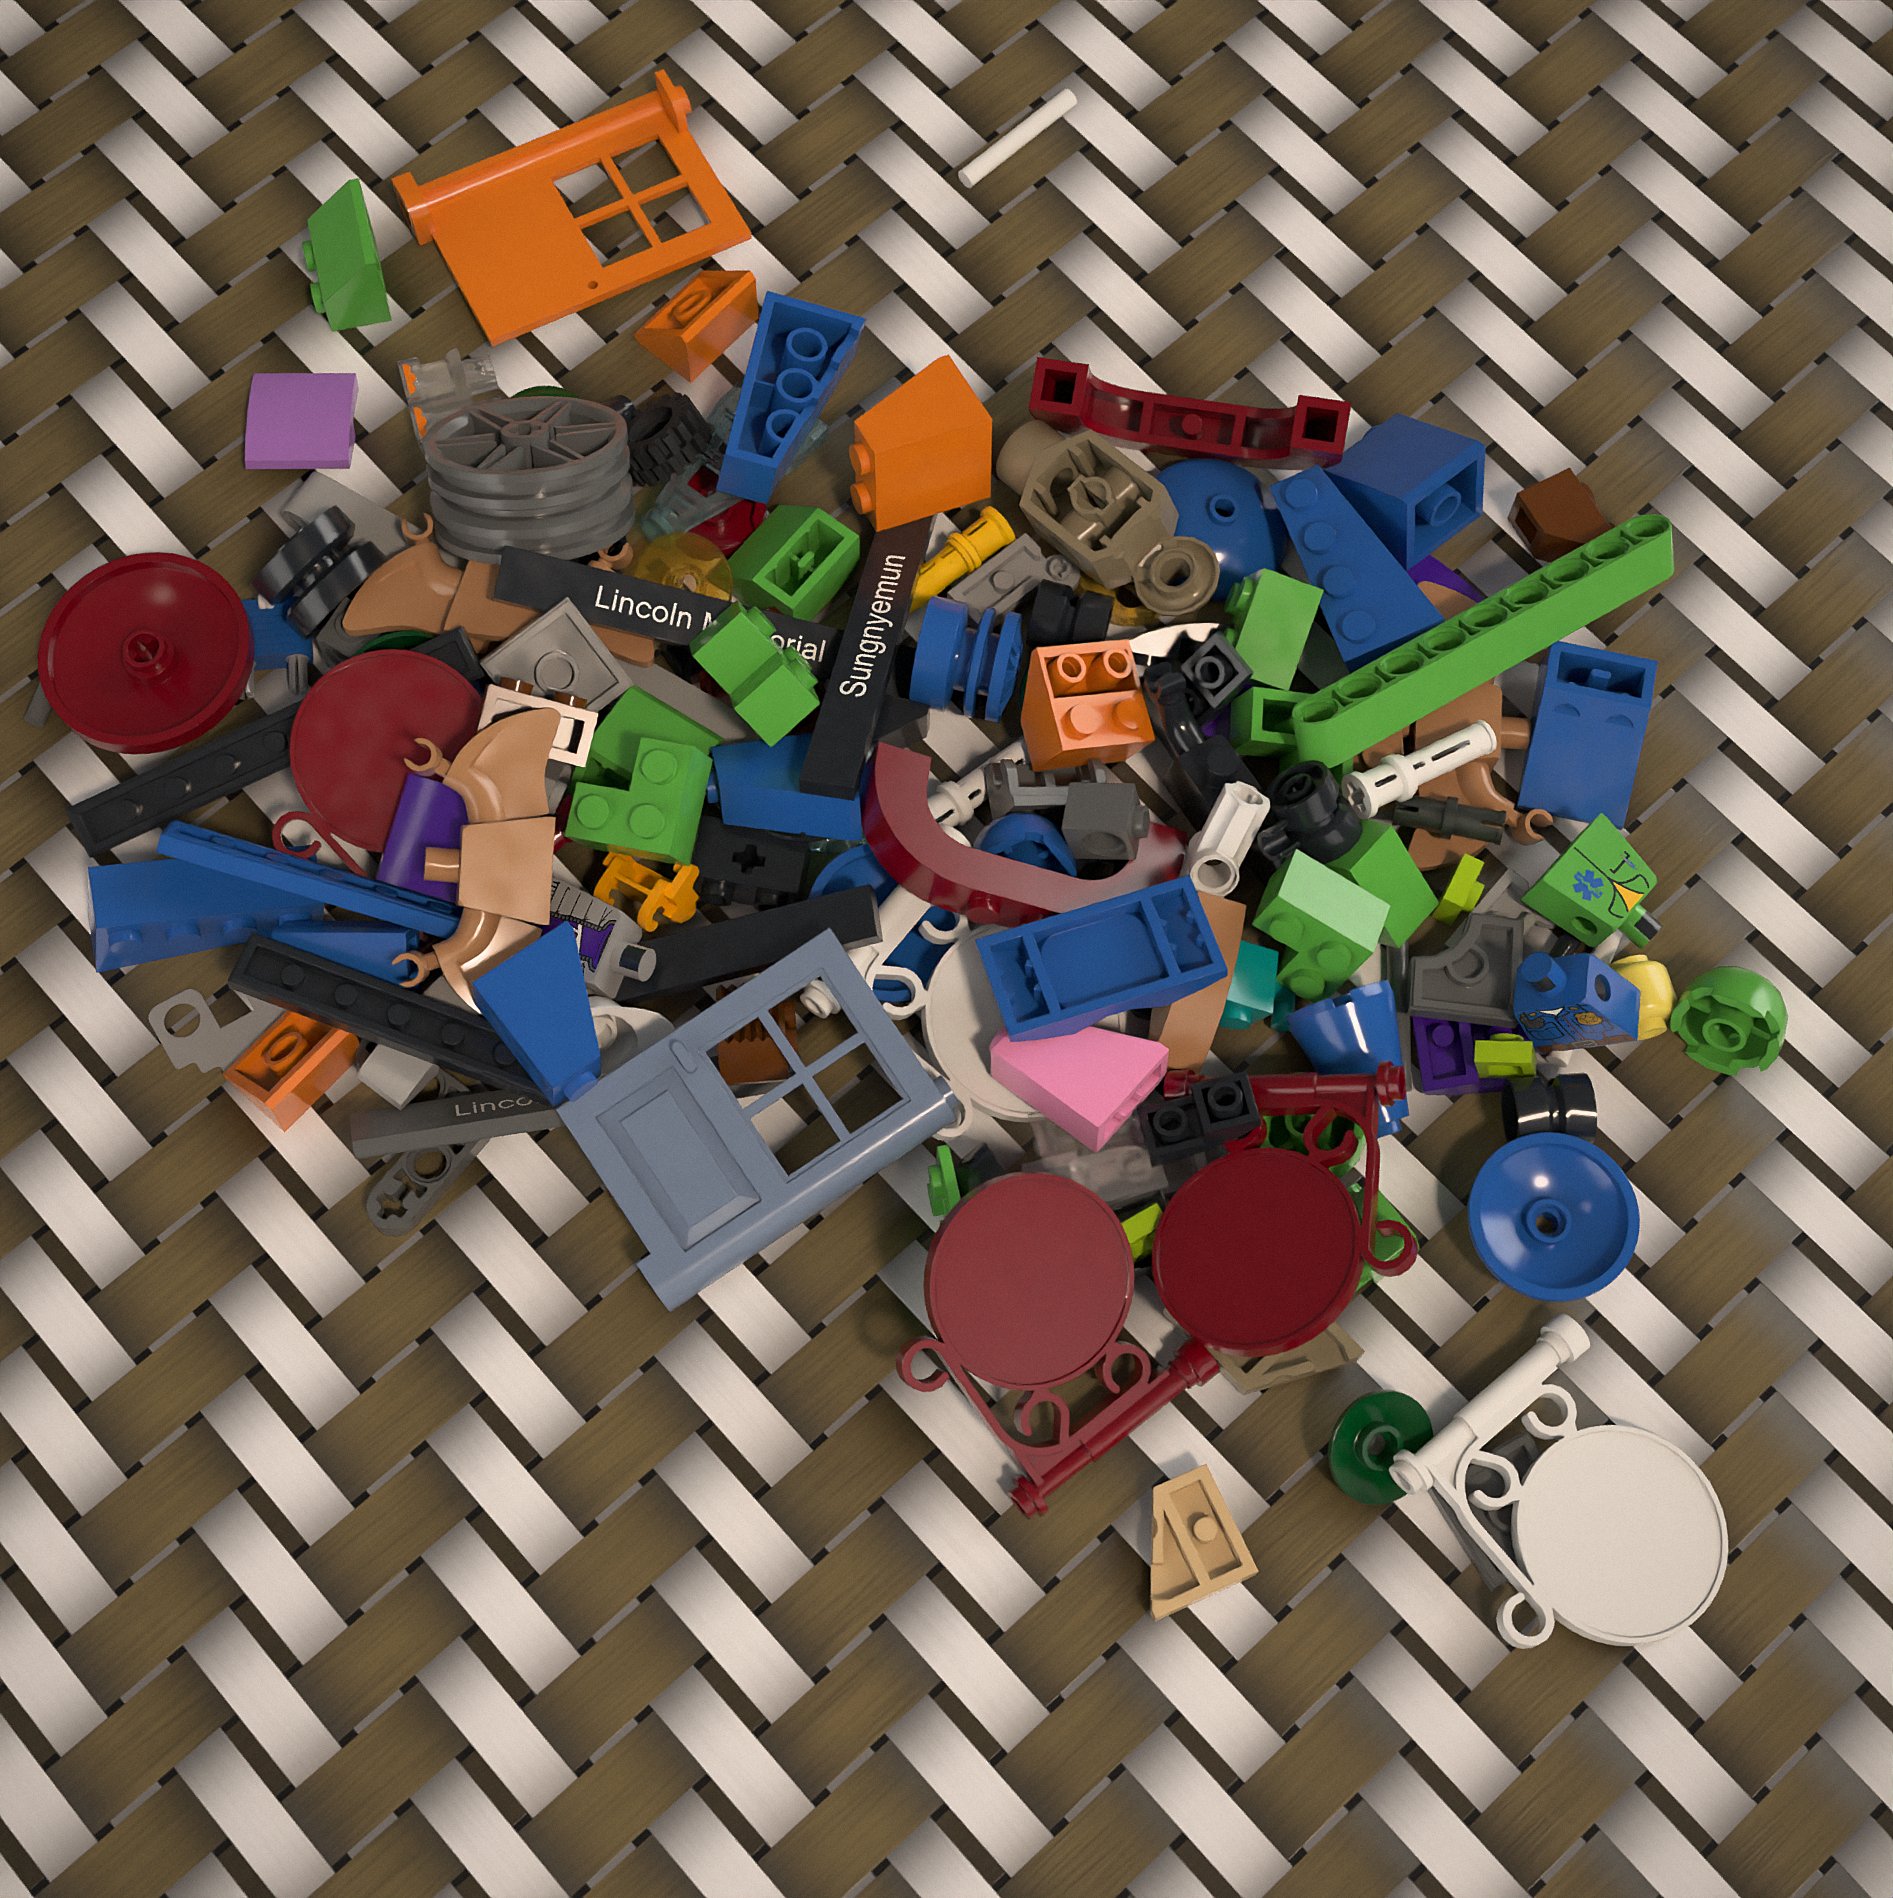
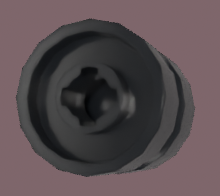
M1043 579L1032 610L1026 645L1038 648L1105 641L1115 597L1086 590L1080 596H1076L1070 585Z
M1311 760L1291 766L1276 776L1265 791L1264 796L1270 801L1269 811L1275 821L1278 822L1282 818H1286L1289 823L1284 828L1286 836L1291 841H1298L1301 846L1297 850L1322 865L1339 859L1349 852L1359 841L1363 832L1362 822L1349 801L1344 796L1339 795L1341 788L1323 762Z
M1558 1074L1555 1078H1550L1547 1086L1538 1076L1506 1078L1503 1082L1501 1111L1507 1143L1530 1134L1552 1132L1575 1136L1591 1144L1595 1141L1597 1106L1594 1089L1588 1074Z

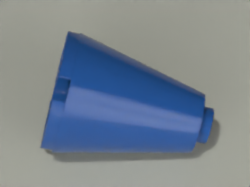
M1389 980L1375 982L1350 990V993L1333 999L1332 997L1292 1012L1285 1017L1289 1026L1288 1029L1319 1075L1376 1073L1379 1062L1390 1060L1393 1066H1403L1394 991ZM1407 1093L1404 1100L1395 1101L1392 1107H1383L1379 1101L1377 1139L1403 1130L1399 1119L1409 1116Z

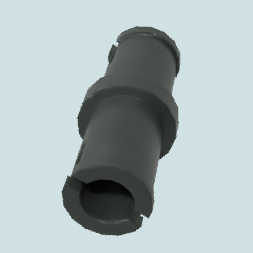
M1413 795L1407 801H1396L1392 825L1440 833L1439 838L1450 840L1451 835L1500 845L1507 811H1496L1459 804V798L1451 796L1447 797V801ZM1486 825H1492V826H1497V827H1501V828H1496V827H1491V826H1486Z

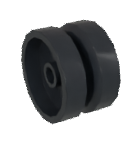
M337 505L326 510L309 525L304 526L274 554L272 560L251 583L252 587L271 606L282 604L299 590H303V593L288 609L286 622L305 641L325 626L345 597L353 600L365 581L389 560L371 540L356 544L341 557L338 555L353 538L355 524Z

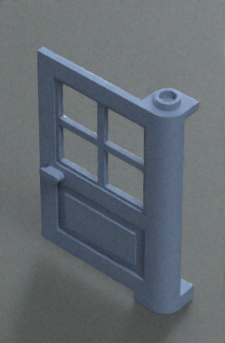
M828 928L599 1080L597 1085L575 1102L567 1101L558 1107L556 1111L651 1253L636 1264L659 1299L672 1312L692 1299L694 1295L946 1126L948 1127L954 1123L957 1118L952 1108L960 1104L942 1075L932 1081L832 930ZM821 976L858 1033L805 1067L768 1011ZM756 1018H759L796 1074L743 1109L706 1052ZM863 1043H866L902 1097V1100L850 1134L812 1077ZM803 1084L841 1141L788 1176L750 1119Z

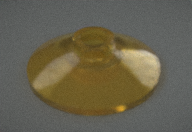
M674 532L655 539L644 549L635 565L633 574L635 578L685 590L683 580L686 575L690 574L696 580L694 593L730 602L733 594L732 573L725 556L710 540L695 533Z

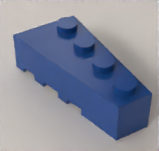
M766 291L716 491L764 504L768 503L852 362L866 318Z
M1318 464L1269 486L1311 585L1324 590L1319 604L1349 674L1445 622V618Z
M311 845L286 848L290 851L301 852L308 849ZM315 855L308 860L317 862V856ZM177 858L88 867V919L96 973L247 942L251 932L268 938L272 937V931L286 920H322L325 902Z

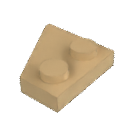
M1207 1464L1153 1487L1151 1495L1150 1615L1154 1622L1251 1578L1258 1573V1569Z

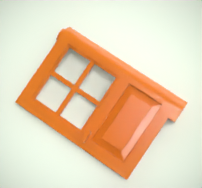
M664 69L655 72L657 90L438 179L418 186L410 171L391 179L401 211L419 246L434 241L492 347L752 239L751 231L688 130L686 115L690 114L692 110L685 90L681 85L674 87ZM659 139L680 175L632 194L611 158ZM601 162L622 199L574 219L553 181ZM687 186L709 221V224L661 243L640 205ZM629 210L651 248L602 267L581 230Z

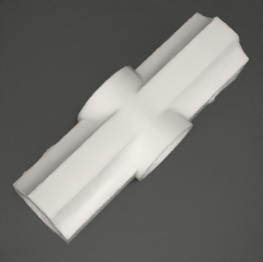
M1240 781L1232 784L1225 783L1202 830L1197 832L1189 842L1188 858L1178 878L1190 875L1196 891L1200 890L1222 898L1232 892L1239 881V867L1270 809L1269 799L1251 785ZM1213 859L1223 861V863L1214 866L1204 864V862Z

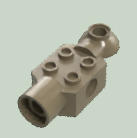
M1033 420L1019 427L1006 441L997 459V476L1021 496L1019 506L1036 534L1107 591L1134 581L1139 599L1148 609L1162 616L1181 617L1196 612L1208 603L1217 589L1220 575L1217 555L1208 544L1194 537H1174L1179 513L1161 482L1092 429L1066 439L1046 422ZM1188 577L1183 584L1172 586L1173 582L1178 578Z

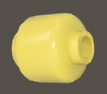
M1646 955L1625 957L1608 965L1641 991L1637 1040L1649 1039L1667 1030L1665 1022L1671 1019L1672 1011L1678 1000L1665 966L1657 961H1648Z

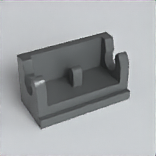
M1001 759L1000 763H989L984 768L992 820L1010 813H1033L1046 817L1052 823H1058L1064 818L1070 782L1106 783L1105 771L1100 759H1088V765L1035 772H1033L1032 765H1015L1012 759Z

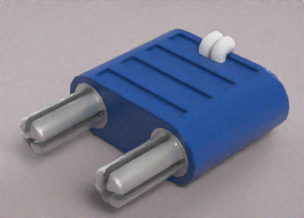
M261 595L258 596V599L241 600L252 622L255 635V656L250 678L239 699L245 700V692L248 699L254 697V671L288 668L289 691L294 695H298V667L301 695L308 692L307 665L313 662V636L305 641L286 622L288 609L299 596H292L282 604L272 606Z

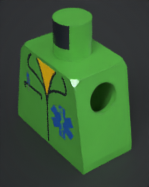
M1600 813L1576 836L1521 898L1528 906L1590 947H1597L1618 929L1641 949L1663 926L1640 905V902L1657 884L1656 875L1603 813Z

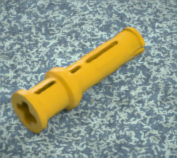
M991 506L985 507L980 512L981 518L960 534L958 532L951 533L944 543L945 548L923 564L908 616L925 605L932 596L938 595L953 581L960 578L963 574L971 575L982 566V562L1000 548H1006L1016 540L1011 526L995 508Z

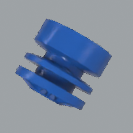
M932 596L924 615L917 644L909 700L930 705V710L945 712L954 690L964 692V716L973 718L980 696L987 697L985 721L999 724L1004 708L1009 699L1013 697L1023 653L1021 614L1008 611L1001 634L993 633L996 615L995 608L987 607L977 629L967 627L968 608L966 602Z

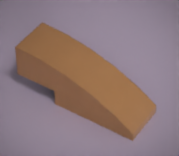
M1197 890L1228 968V976L1165 1007L1152 1008L1148 1040L1159 1042L1169 1049L1167 1070L1192 1069L1196 1075H1199L1212 1045L1232 982L1242 937L1246 905Z

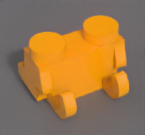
M609 852L603 861V865L607 869L596 885L593 896L613 906L614 899L609 896L611 889H615L623 893L626 898L642 903L637 916V924L641 928L649 932L657 928L658 922L653 920V915L656 911L670 921L680 924L688 921L694 915L696 901L699 898L693 890V884L699 875L697 866L691 863L689 867L675 864L673 870L677 875L672 881L635 862L632 856Z

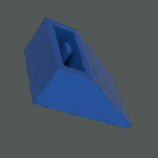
M1557 641L1548 647L1538 670L1530 719L1531 735L1528 748L1525 750L1516 809L1526 811L1543 809L1551 816L1589 824L1600 813H1603L1616 829H1623L1651 710L1658 661Z

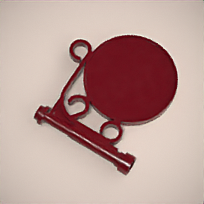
M388 649L366 652L347 659L330 669L314 684L303 699L297 711L290 737V764L293 778L301 798L312 814L292 811L284 814L277 820L272 831L273 844L277 851L307 860L317 854L322 847V844L317 840L308 849L301 852L290 851L282 842V832L285 826L292 821L302 820L315 829L355 874L370 878L331 834L358 848L383 853L407 774L410 773L424 777L410 769L406 765L404 758L410 760L415 765L422 766L427 764L432 756L430 749L420 746L414 740L417 738L428 739L440 749L444 759L453 763L462 748L473 737L482 698L475 688L460 673L444 662L431 656L408 650ZM436 773L432 776L424 777L441 783L444 780V777ZM570 794L560 801L555 814L551 816L556 817L553 855L565 844L573 842V840L565 836L573 797ZM419 931V938L421 939L419 940L420 952L424 955L433 952L432 945L447 939Z
M1390 1060L1380 1061L1376 1073L1319 1075L1318 1072L1248 1075L1260 1115L1261 1125L1254 1128L1247 1137L1241 1140H1231L1222 1144L1223 1149L1230 1154L1216 1159L1201 1168L1177 1190L1160 1218L1153 1241L1152 1270L1158 1294L1174 1320L1196 1341L1218 1352L1241 1357H1263L1287 1352L1314 1339L1340 1316L1358 1287L1365 1260L1373 1271L1387 1277L1401 1275L1408 1271L1415 1263L1418 1254L1417 1242L1407 1226L1394 1220H1384L1376 1223L1380 1172V1147L1377 1140L1379 1101L1383 1107H1392L1395 1101L1404 1100L1406 1096L1403 1066H1393ZM1192 1069L1169 1070L1164 1080V1100L1169 1101L1192 1095L1191 1084L1218 1077H1205L1203 1074L1196 1075ZM1315 1114L1306 1125L1303 1134L1304 1145L1309 1151L1308 1156L1287 1149L1260 1148L1265 1142L1268 1133L1267 1123L1262 1116ZM1337 1115L1357 1124L1363 1130L1366 1139L1367 1155L1362 1218L1348 1190L1328 1169L1332 1166L1341 1165L1351 1159L1357 1150L1358 1138L1352 1130H1348L1345 1133L1343 1142L1335 1149L1326 1151L1317 1148L1318 1137ZM1376 1229L1382 1237L1399 1236L1404 1239V1248L1398 1257L1390 1261H1381L1375 1258Z
M1039 1171L1015 1172L991 1179L970 1191L946 1215L931 1242L926 1258L923 1283L926 1311L937 1339L928 1336H915L903 1344L896 1357V1370L900 1379L915 1390L931 1392L942 1387L949 1379V1374L938 1368L931 1376L925 1379H915L911 1372V1362L915 1354L924 1348H932L986 1427L994 1437L1007 1447L1028 1478L1027 1480L1023 1475L1019 1474L1013 1479L1014 1486L1007 1491L1013 1504L1028 1520L1035 1514L1042 1517L1049 1512L1044 1499L1091 1461L1096 1462L1182 1391L1186 1388L1191 1389L1194 1385L1202 1387L1220 1373V1368L1209 1350L1191 1336L1173 1350L1174 1357L1168 1361L1166 1368L1158 1366L1152 1372L1150 1360L1140 1347L1125 1341H1115L1128 1316L1134 1290V1262L1124 1228L1113 1210L1095 1192L1071 1179ZM1130 1353L1135 1361V1370L1130 1379L1119 1387L1113 1381L1111 1367L1118 1356ZM1095 1364V1374L1099 1383L1113 1393L1069 1427V1409L1066 1402L1059 1395L1049 1391L1048 1388L1061 1385L1078 1377ZM961 1367L995 1386L1025 1391L1017 1401L1014 1409V1424L1017 1431L1025 1436L1032 1434V1429L1029 1425V1415L1032 1408L1042 1401H1049L1054 1409L1052 1439L1041 1443H1024L1012 1439L1001 1427Z

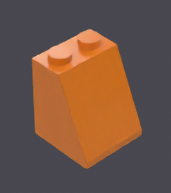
M949 354L937 358L854 421L855 444L849 446V456L856 474V483L851 484L850 493L856 511L860 515L866 514L876 532L991 497L992 418Z

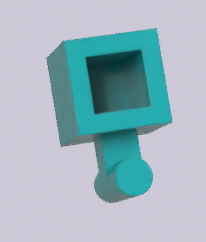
M1241 940L1232 982L1218 1024L1219 1026L1232 1030H1243L1249 1028L1250 1024L1272 1014V1029L1282 1032L1290 1031L1285 1017L1294 1012L1296 994L1276 982L1277 968L1279 966L1278 951Z

